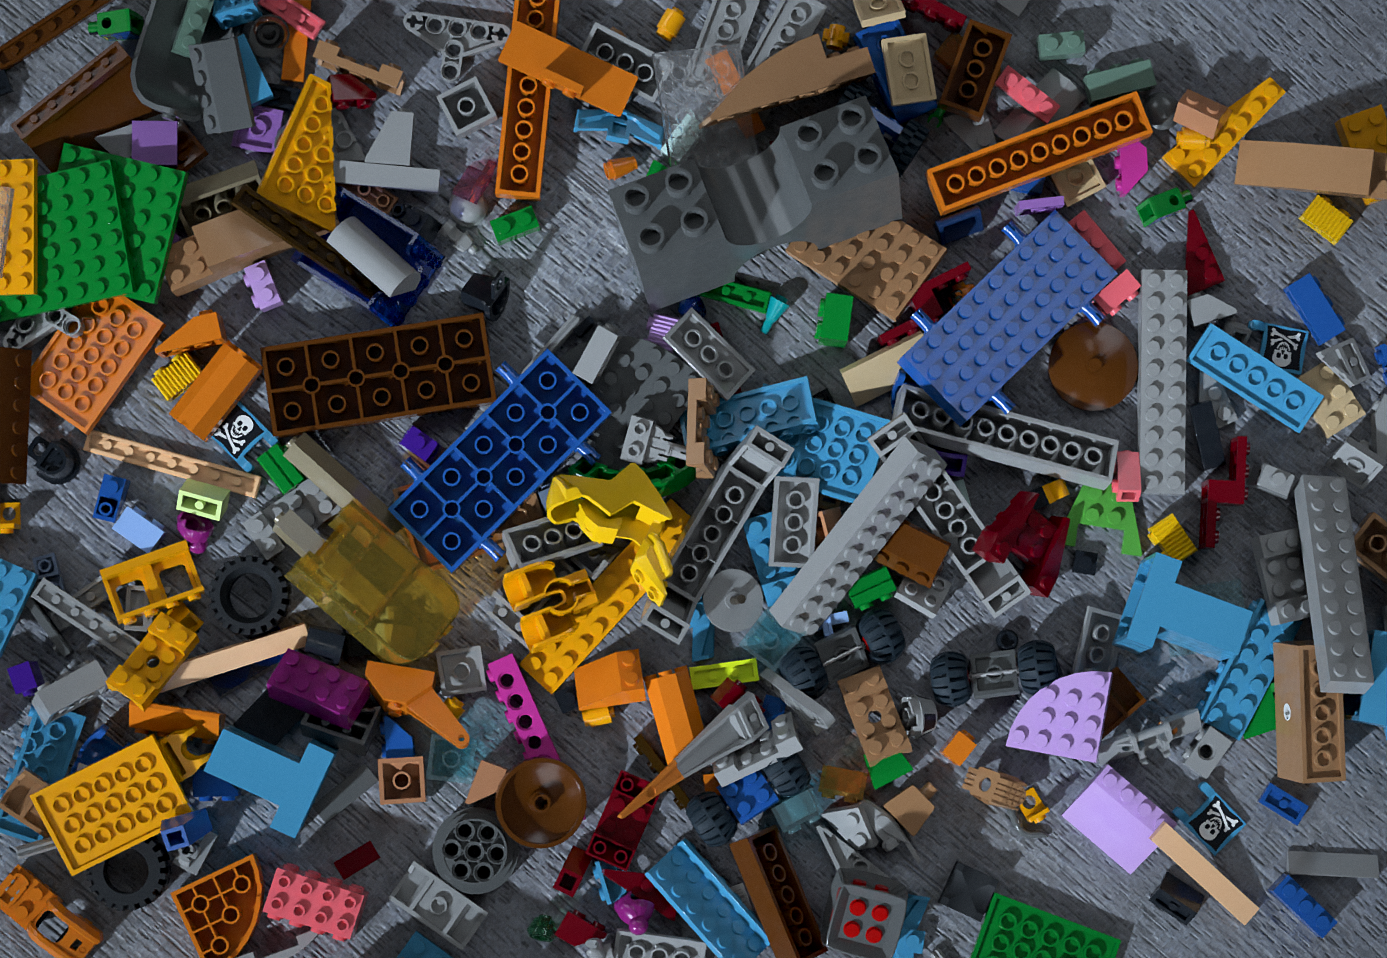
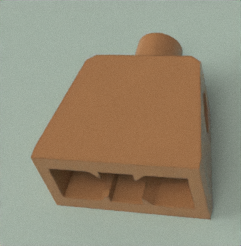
M929 781L920 790L911 784L886 801L882 806L914 837L935 809V806L929 799L938 790Z

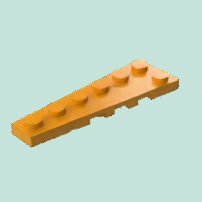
M1269 77L1228 107L1233 112L1214 139L1210 138L1209 147H1204L1203 150L1181 149L1180 145H1177L1167 152L1162 159L1194 188L1286 91Z

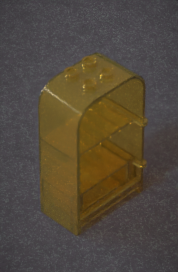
M353 500L340 509L328 524L334 531L314 554L309 550L297 560L284 577L384 663L407 666L421 657H426L429 653H432L440 644L437 640H440L443 636L445 637L454 626L451 623L456 618L460 607L458 594L452 586Z

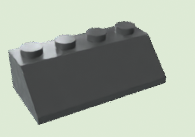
M238 38L210 40L188 45L206 133H223L256 126Z

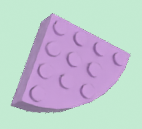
M1100 671L1075 673L1059 678L1048 687L1039 690L1018 713L1010 728L1006 746L1098 763L1113 673Z

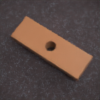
M335 183V185L385 217L389 216L393 207L399 201L398 197L384 188L367 186L369 188L368 191L362 193L361 188L364 186Z

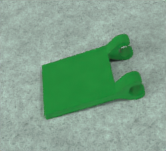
M1274 682L1270 683L1243 734L1244 739L1276 729L1275 698L1273 692H1275Z

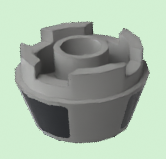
M911 694L909 697H902L898 708H902V719L900 720L908 737L918 739L934 731L938 718L934 702L929 698Z

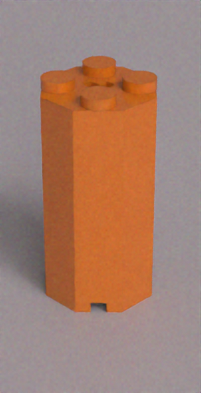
M228 340L216 352L169 412V415L200 439L208 442L262 373L263 366Z
M687 665L674 668L675 673H672L671 669L658 673L659 678H657L656 674L643 677L667 765L704 730Z

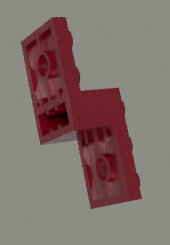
M901 0L905 10L911 13L916 11L922 14L923 18L930 23H935L936 21L942 24V28L950 33H960L967 18L966 15L936 0Z
M968 261L923 283L909 304L912 313L914 314L921 307L934 322H938L944 313L935 295L947 290L948 284L952 282L955 285L967 280L966 278L969 277L968 274L971 271ZM911 319L879 335L877 342L880 348L891 346L901 341L900 338L911 336L921 330Z
M1237 436L1230 439L1229 480L1209 479L1201 483L1198 549H1212L1219 542V530H1216V521L1220 520V508H1217V506L1237 507L1243 505L1244 500L1248 499V487H1245V478L1249 477V464H1246V455H1250L1251 445L1250 442H1247V436Z

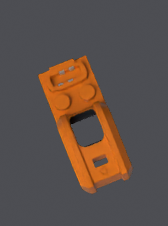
M18 864L0 884V909L24 928L37 945L55 958H86L94 947L104 940L101 930L95 927L87 918L67 909L62 904L64 901L60 896L21 864ZM50 912H53L68 925L56 942L50 941L37 930ZM78 939L82 944L75 950L71 946Z

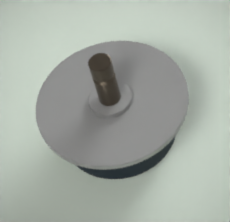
M727 569L715 574L703 593L705 614L713 625L726 632H740L750 628L758 620L763 609V594L758 582L747 572L738 569Z

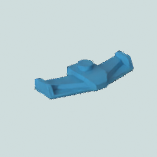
M577 109L573 132L607 131V141L628 144L629 136H632L661 150L665 128L630 113L628 110H623L621 117H617L602 109Z
M702 594L696 605L690 622L691 626L689 627H693L692 662L714 657L715 625L710 622L705 614Z
M908 894L906 915L892 958H914V953L922 954L925 931L917 930L930 897Z

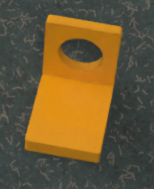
M0 503V534H12L14 529H21V503ZM8 507L13 508L16 512L12 520H6L3 517V511Z
M1031 787L1026 790V796L1030 795L1035 798V806L1027 809L1022 803L1018 807L1028 822L1034 821L1036 824L1047 817L1046 813L1050 810L1044 806L1035 789Z

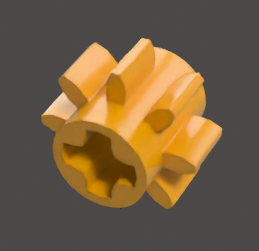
M830 24L829 29L824 28L822 42H826V48L839 51L842 50L843 46H847L850 33L845 32V26Z

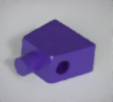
M413 425L409 426L398 442L430 466L446 450L438 442Z

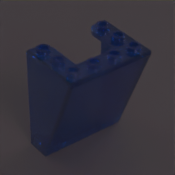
M339 186L335 195L341 200L339 207L336 205V215L339 222L341 223L352 216L358 218L420 273L421 279L417 288L393 297H389L379 291L369 300L297 250L290 260L389 327L400 326L411 307L417 303L423 289L429 285L430 279L436 270L441 267L445 256L414 230L342 186ZM329 232L320 237L327 241L331 233Z

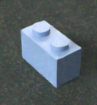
M127 506L112 529L146 553L155 551L167 535V532L163 530L165 526L156 519H153L152 522L144 517L147 513L139 507L131 508Z

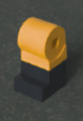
M1058 479L1028 491L1040 494L1033 506L1035 510L1070 495L1063 479Z

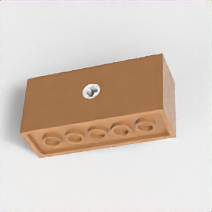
M1314 640L1273 642L1278 777L1303 784L1346 781L1343 693L1320 692Z

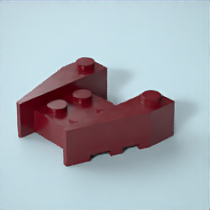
M1019 491L1010 501L1011 504L1003 512L1000 511L995 516L996 520L982 530L972 550L988 562L1002 564L1005 563L1011 552L1026 564L1020 577L1032 592L1030 595L1048 598L1058 579L1071 519L1068 517L1051 516L1048 521L1033 509L1040 494Z

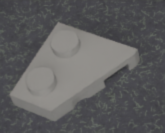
M1354 337L1316 353L1317 357L1349 387L1372 378Z

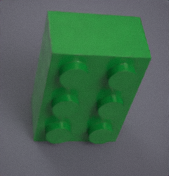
M826 293L825 298H821L817 317H821V320H818L814 339H818V345L838 348L845 347L848 341L854 296Z

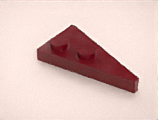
M1194 209L1188 211L1186 227V265L1184 270H1187V296L1225 281Z
M602 868L603 875L617 883L626 891H631L632 895L638 899L652 902L655 905L654 909L669 920L675 921L676 910L644 875L645 873Z

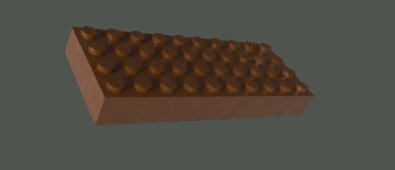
M483 313L260 348L272 430L275 438L302 435L304 432L309 434L492 405L498 399L486 321Z

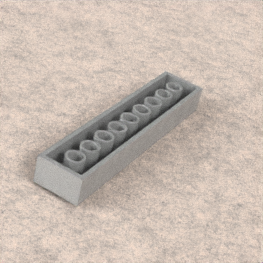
M1142 269L1139 272L1138 278L1141 287L1138 289L1136 452H1139L1142 489L1140 495L1182 496L1185 494L1187 270Z
M903 384L897 392L892 420L905 412L926 444L1105 490L1112 482L1119 440L1013 412H1008L1005 415L1001 409L983 405L959 427L922 388Z
M904 436L769 609L781 627L810 638L818 631L819 627L946 468V462L933 448Z
M1302 475L1293 488L1320 692L1365 694L1374 684V676L1346 478Z

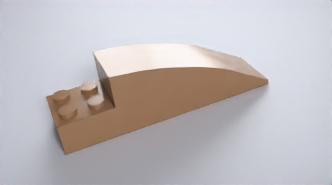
M818 33L797 41L762 62L732 86L698 125L699 129L847 87L853 81L856 83L863 82L876 73L868 47L860 49L859 46H854L840 55L839 52L825 55Z
M1240 140L1234 184L1387 201V153L1351 147Z
M238 209L192 226L194 235L172 244L165 276L171 291L176 297H180L294 247ZM283 210L284 212L292 216L294 219L305 225L307 228L315 232L317 235L322 236L329 233L328 231L292 213ZM335 212L336 227H337V226L340 224V222H339V219H338V217H337V215H336V212Z

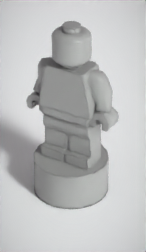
M449 219L439 230V233L455 243L452 246L453 248L461 252H465L468 249V252L472 255L476 254L478 248L475 245H471L474 240L468 231L465 230V233H462L455 226L456 224Z

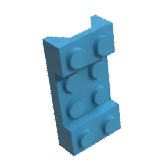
M772 512L749 518L743 525L767 607L773 606L801 570V568L768 566Z

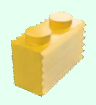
M1316 195L1298 219L1335 245L1351 226L1353 220L1350 219L1351 215L1341 208L1338 210L1332 206L1333 202L1328 197Z
M188 352L177 354L172 358V364L167 368L165 366L159 368L154 372L155 377L151 379L169 402H172L185 392L202 372L200 366Z
M1173 513L1148 528L1150 533L1147 536L1154 546L1159 545L1163 551L1161 554L1183 561L1198 551Z

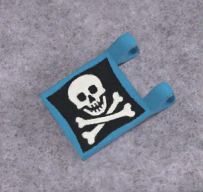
M1259 320L1249 321L1248 328L1250 330L1263 332L1259 354L1286 372L1301 375L1309 331L1265 323Z
M240 401L212 435V438L247 473H251L255 467L244 456L262 438L271 446H274L276 443L280 444V441Z
M1202 781L1197 787L1208 799L1190 817L1178 806L1173 809L1172 813L1215 856L1246 823L1207 782Z

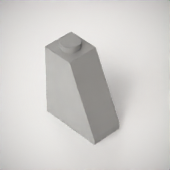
M397 108V111H391L366 155L365 163L412 166L416 116L413 112H410V109Z

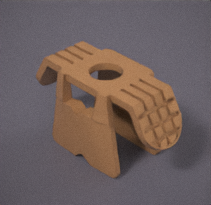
M968 768L967 778L964 779L965 783H963L962 788L969 790L972 796L987 805L1019 811L1016 806L1021 805L1025 801L1026 791L1022 786L1027 787L1026 783L1014 776L992 768ZM985 778L991 780V786L987 791H983L981 788L982 781Z

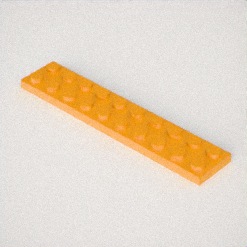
M672 499L666 505L673 518L665 521L660 534L668 554L690 519V516ZM631 541L592 584L599 603L588 610L573 615L575 622L580 624L578 629L567 638L548 645L547 648L533 654L529 652L519 663L551 695L646 593L645 589L634 580L630 572L634 558L640 548L636 542Z

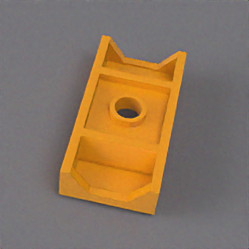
M162 611L147 628V635L123 665L119 664L105 681L108 689L120 692L132 700L144 712L200 642L196 633ZM153 658L160 660L158 666L154 668L147 666L148 661Z

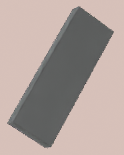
M364 763L312 807L327 824L376 784L379 779L367 764Z

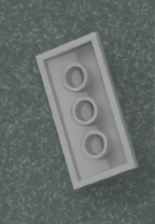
M1054 68L1036 85L1038 89L1060 105V108L1048 124L1068 117L1085 99V96L1071 80ZM1018 104L997 126L993 134L1001 141H1005L1047 124H1044Z
M692 307L663 337L702 378H707L709 383L714 386V390L726 401L755 371Z
M775 476L768 566L802 568L814 553L820 478Z
M1087 606L1071 674L1089 671L1109 672L1115 667L1119 647L1113 646L1112 642L1122 615Z
M617 928L614 956L615 958H705L707 945L703 940L650 932H646L643 935H635L629 929Z

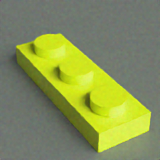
M756 658L689 667L693 690L720 686L727 677L734 682L738 679L741 683L759 681Z

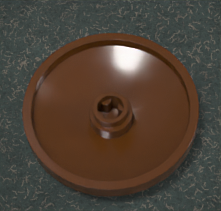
M1085 322L1069 328L1056 340L1049 354L1048 374L1053 389L1064 402L1084 411H1102L1120 403L1130 393L1137 379L1138 359L1132 343L1120 330L1106 323L1100 322L1095 326L1092 322Z
M533 757L513 766L502 778L495 798L497 818L504 831L516 842L527 847L539 849L554 847L569 839L581 825L587 804L584 785L576 772L562 761L550 757Z

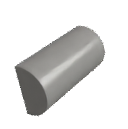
M597 22L593 25L581 49L588 54L638 76L632 92L653 103L658 100L675 66L674 62Z
M352 216L342 221L327 239V242L389 297L413 291L417 288L421 279L420 273L358 218Z
M547 517L502 531L504 550L513 571L540 561L555 562L602 547L603 543L599 544L592 541L580 529L577 522L571 521L557 525L552 523Z

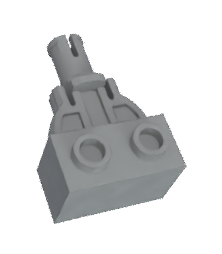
M632 415L620 459L640 465L657 460L667 462L668 457L660 454L686 460V454L682 453L686 452V446L664 440L665 438L673 440L674 436L666 434L660 426L655 424L656 420Z
M212 830L193 844L174 850L172 856L175 859L172 863L194 875H199L221 834Z

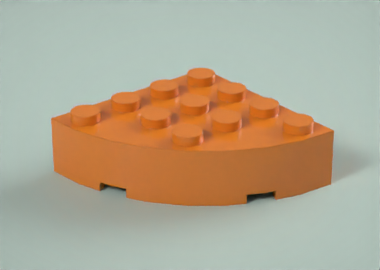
M253 853L170 893L200 958H235L251 940L259 924L264 905V878L257 853Z

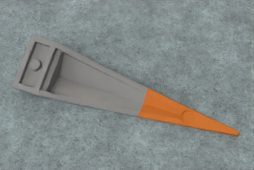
M748 691L733 705L729 704L617 817L625 818L686 777L754 742L769 729L754 693Z

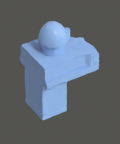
M847 611L832 613L827 617L818 629V631L823 630L824 638L833 634L832 625L849 622Z

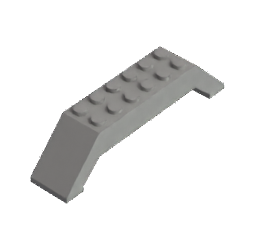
M905 412L866 438L883 462L886 461L904 436L928 446ZM943 470L915 507L933 533L951 543L948 554L995 619L1032 592L1008 559H1006L1004 564L988 562L972 550L985 526L947 472Z
M755 425L722 463L669 553L673 574L664 580L668 582V586L666 589L667 596L663 605L659 607L648 597L640 618L641 623L678 645L681 643L691 626L690 622L698 601L763 491L779 471L785 467L795 450L793 447Z

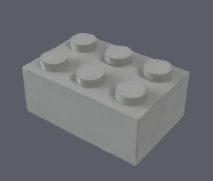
M97 659L91 663L89 660L84 661L77 666L78 669L72 673L66 671L57 677L58 680L52 684L46 682L37 688L38 691L34 694L35 696L31 703L45 726L105 693L108 688L105 681L108 678Z

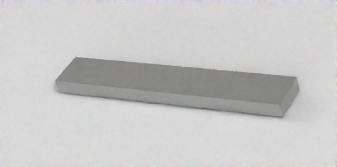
M343 160L333 161L335 183L439 193L441 170Z

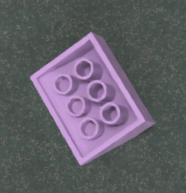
M1104 764L1061 815L1129 874H1132L1158 847L1149 837L1163 821L1173 829L1177 825L1172 818L1108 764Z

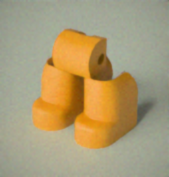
M540 561L504 575L503 587L514 612L525 609L532 603L559 594L562 602L521 617V632L531 654L547 648L548 645L559 642L573 634L580 625L579 622H575L573 615L588 610L599 603L585 568L557 578L554 571L555 563Z

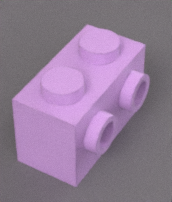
M265 260L244 268L246 274L243 275V279L247 288L251 287L254 295L251 296L255 308H260L265 313L284 305L270 267Z

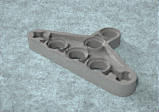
M416 11L407 13L403 19V24L408 32L443 55L441 76L448 83H454L460 79L463 59L504 46L511 32L503 24ZM413 17H416L418 22L424 23L423 18H427L425 22L426 31L422 30L423 25L415 24V27L412 28L410 23H407L408 20L411 21ZM439 20L442 23L441 29L432 31L429 28L430 22ZM453 24H462L464 26L463 32L457 35L452 33L451 27ZM478 26H482L486 30L485 35L481 38H477L473 34V30ZM489 28H493V33H500V30H504V33L508 35L503 37L501 41L496 35H491L492 40H487L490 35ZM451 45H458L460 47V53L457 56L448 54V48ZM449 66L457 69V74L453 78L445 76V69Z
M69 308L56 310L61 313V317L57 322H52L51 315L55 311L16 319L4 337L3 346L27 350L57 329L69 337L78 338V336L83 334L85 325L83 321L68 312ZM30 319L31 327L28 330H23V321ZM72 322H78V329L70 333L68 330L69 325ZM19 331L26 335L25 339L16 333ZM13 340L18 343L17 347L11 344Z
M766 667L759 674L760 680L798 715L804 726L813 735L817 736L824 728L828 729L836 721L826 708L799 689L794 688L788 681Z

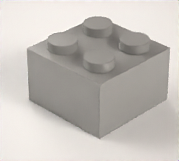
M476 76L436 96L458 140L498 120Z

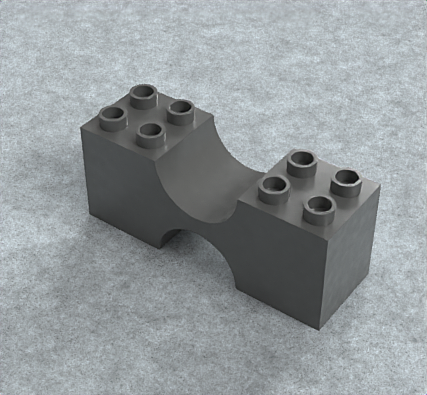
M866 95L781 126L778 137L766 150L742 163L724 168H705L699 166L692 159L608 190L621 238L650 312L734 282L737 271L744 263L772 247L790 242L805 241L815 244L820 250L868 230L871 231L885 226L892 221L903 219L899 173Z

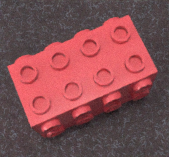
M292 863L277 867L263 908V912L268 913V918L278 921L284 918L290 920V925L300 928L306 925L311 927L310 931L321 935L328 932L333 934V939L343 942L348 939L350 940L356 935L369 892L364 891L365 887L357 884L346 885L342 883L343 880L335 877L324 878L321 877V873L313 870L302 871L299 870L300 866Z

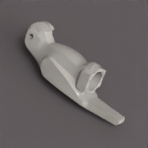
M867 799L856 803H862L874 833L882 840V849L888 852L897 847L902 840L917 863L921 861L912 844L890 813Z

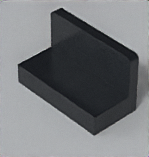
M1166 872L1160 885L1151 894L1148 901L1187 926L1198 914L1204 895L1171 873Z

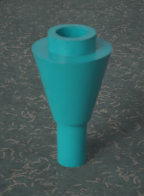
M776 294L775 297L770 296L766 319L760 329L761 332L768 335L773 323L790 307L787 304V298Z

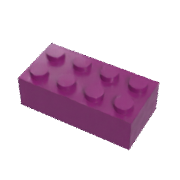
M289 648L267 681L269 698L347 730H350L370 696L368 680Z

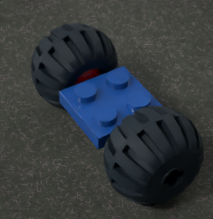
M798 753L788 757L777 758V762L773 764L770 762L767 767L763 768L767 775L765 777L758 770L724 787L721 785L717 786L716 788L726 801L725 805L713 791L702 792L694 796L688 803L685 811L692 826L703 841L710 847H717L728 843L734 837L738 825L730 814L731 811L743 826L778 802L779 798L771 788V782L783 797L800 794L808 786L811 775Z

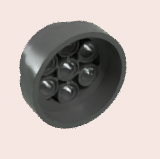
M469 807L452 814L441 824L433 841L432 853L435 867L448 885L464 893L483 894L495 890L509 879L517 866L520 846L518 842L513 840L504 831L495 810L485 807ZM462 824H468L471 827L472 833L470 836L464 837L460 834L459 828ZM485 826H490L494 829L493 838L486 839L483 837L482 829ZM448 843H455L458 846V853L456 855H449L447 853L446 846ZM471 845L480 847L481 855L474 858L469 854V847ZM494 847H500L504 851L502 859L496 860L492 857L491 851ZM457 864H465L467 866L468 873L465 876H459L456 873L455 868ZM487 866L491 871L488 878H481L478 874L479 867Z

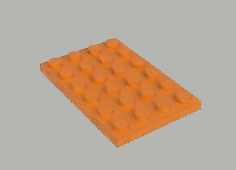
M125 296L74 306L70 313L84 322L85 330H83V334L78 336V338H72L57 330L31 366L30 395L88 436L166 327V324ZM75 321L69 325L68 330L70 333L78 329V322Z

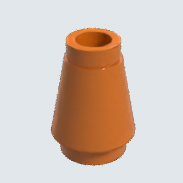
M632 156L608 159V162L603 163V168L607 179L615 181L638 169L635 157Z

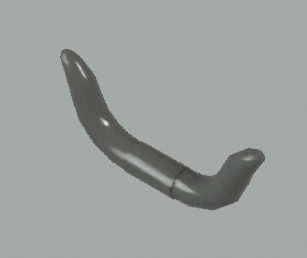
M1007 809L1015 830L1021 836L1026 838L1048 837V834L1043 831L1026 829L1022 825L1017 811Z

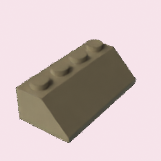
M255 160L186 184L179 217L188 237L194 235L192 226L238 210L230 202L243 184L257 191L262 175Z

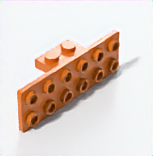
M519 21L515 22L498 58L500 63L541 81L542 85L550 89H559L562 91V94L574 99L576 97L617 117H621L638 80V76Z

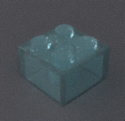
M765 609L738 645L775 672L780 666L781 659L794 648L802 636L797 632L781 627L771 612Z
M432 733L426 779L472 784L478 738H470L469 745L464 749H459L441 735Z
M810 786L805 788L800 794L788 797L770 807L783 833L788 831L789 834L802 829L800 824L806 821L811 824L821 819L820 814L824 812Z

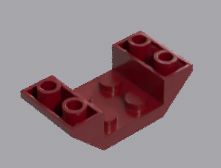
M624 770L620 771L585 854L624 871L628 870L659 795L625 818L621 819L617 816L650 783L649 781Z

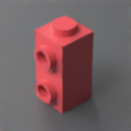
M1126 269L1092 298V303L1105 316L1109 313L1113 316L1122 309L1120 304L1125 299L1130 302L1139 294L1137 289L1141 285Z
M1129 450L1117 451L1113 473L1115 479H1112L1111 485L1112 493H1116V502H1139L1142 491L1139 452Z

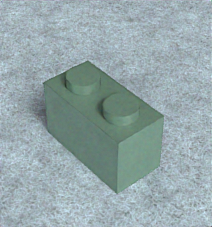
M1083 30L1038 35L1036 39L1038 62L1080 58L1086 52Z

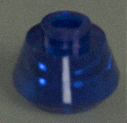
M699 295L679 302L680 307H678V311L681 317L692 307L704 319L706 308Z

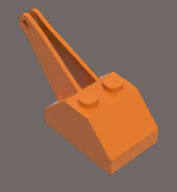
M367 661L365 677L369 681L371 694L384 712H388V715L393 717L410 714L457 748L464 749L469 745V734L435 692V672Z

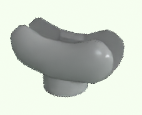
M589 938L586 941L585 945L590 948L586 954L590 958H615L612 943L603 944L598 938Z

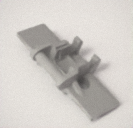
M1191 708L1169 717H1160V722L1157 726L1134 734L1130 729H1127L1125 733L1102 740L1098 757L1100 766L1136 753L1141 766H1145L1148 764L1146 751L1157 747L1165 758L1171 756L1169 750L1171 749L1169 745L1171 740L1202 728L1198 708Z

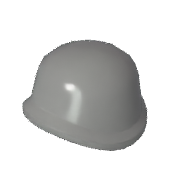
M472 188L460 189L450 198L449 212L457 224L464 227H473L480 224L486 217L488 211L487 200L478 190Z

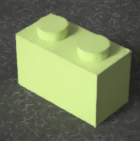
M187 478L179 489L176 509L220 521L228 508L230 490Z

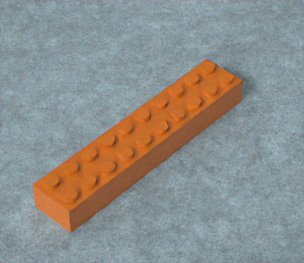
M515 0L512 28L515 22L519 21L557 39L561 0ZM509 66L507 69L495 195L497 198L541 202L552 89L542 85L541 81Z
M1135 91L926 170L925 177L940 216L1149 138L1153 130L1139 95Z

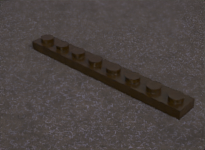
M246 184L240 187L230 204L376 305L380 306L383 303L387 294L325 239Z

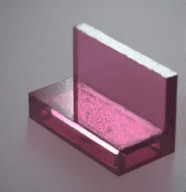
M489 159L482 171L468 165L452 194L477 205L493 178L497 162Z

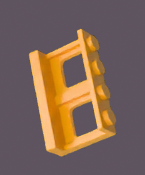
M186 540L99 570L118 624H132L137 621L136 618L144 615L146 618L157 615L160 609L167 607V610L179 607L180 602L186 600L193 602L201 599V595L205 594ZM178 565L185 566L193 589L167 598L159 576L160 572ZM140 580L143 583L150 605L124 613L116 589L119 586Z

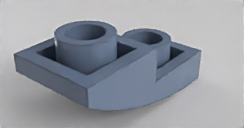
M55 553L32 558L35 573L39 575L37 578L39 583L44 577L66 592Z

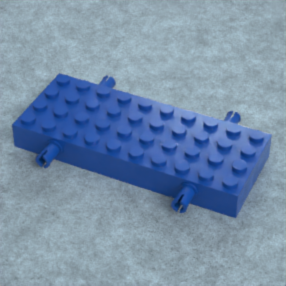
M1056 210L1029 235H1025L1011 220L1001 231L1016 244L1015 248L938 322H934L921 307L910 317L924 331V336L897 363L959 427L988 400H992L1006 415L1016 404L1001 391L1003 389L1002 386L1078 312H1083L1095 326L1106 317L1092 303V298L1118 273Z
M548 348L520 375L507 361L501 364L507 372L500 366L496 369V372L510 384L509 388L427 470L423 471L411 457L405 461L412 468L404 462L400 466L414 481L388 510L453 574L478 549L483 548L495 562L500 557L494 551L500 556L506 553L492 539V535L574 452H579L591 466L596 461L590 454L597 460L602 456L588 443V438L613 413Z

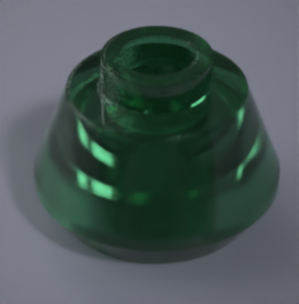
M540 914L539 917H535L527 928V933L532 939L552 942L557 938L555 936L557 931L556 923L552 920L551 916Z

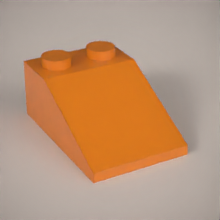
M212 309L199 312V316L193 317L155 348V353L162 358H166L181 352L186 353L226 343L228 339L222 316L217 312H213Z
M639 649L615 652L574 670L579 711L646 701Z

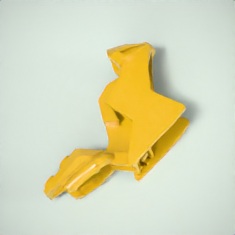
M630 463L611 480L564 474L553 477L546 500L547 518L557 525L575 521L592 541L599 544H613L616 538H624L636 542L640 548L634 558L630 572L634 580L645 589L648 597L659 607L662 606L667 596L666 589L668 586V582L664 580L672 576L673 566L665 543L660 538V534L665 521L671 520L673 517L645 472L636 463Z

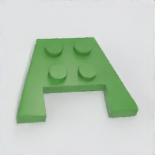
M1112 484L1105 490L1082 485L1067 515L1071 520L1065 546L1075 547L1078 524L1123 530L1121 554L1141 557L1142 550L1133 502H1116V493H1112L1111 489Z

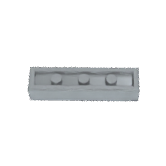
M1287 851L1286 873L1379 879L1378 855Z

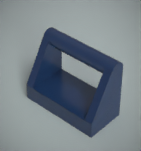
M979 206L936 220L933 225L942 246L984 230Z

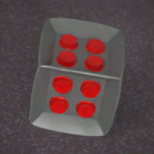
M838 868L823 915L821 929L823 945L837 952L858 958H892L906 915L908 892L905 885L891 878L852 868Z

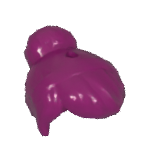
M182 511L177 516V529L181 536L188 541L189 550L195 554L204 553L208 546V539L214 532L213 523L209 518Z
M630 891L615 901L614 909L619 918L629 925L631 933L643 935L648 930V921L653 914L655 905L648 900L631 899L632 892Z

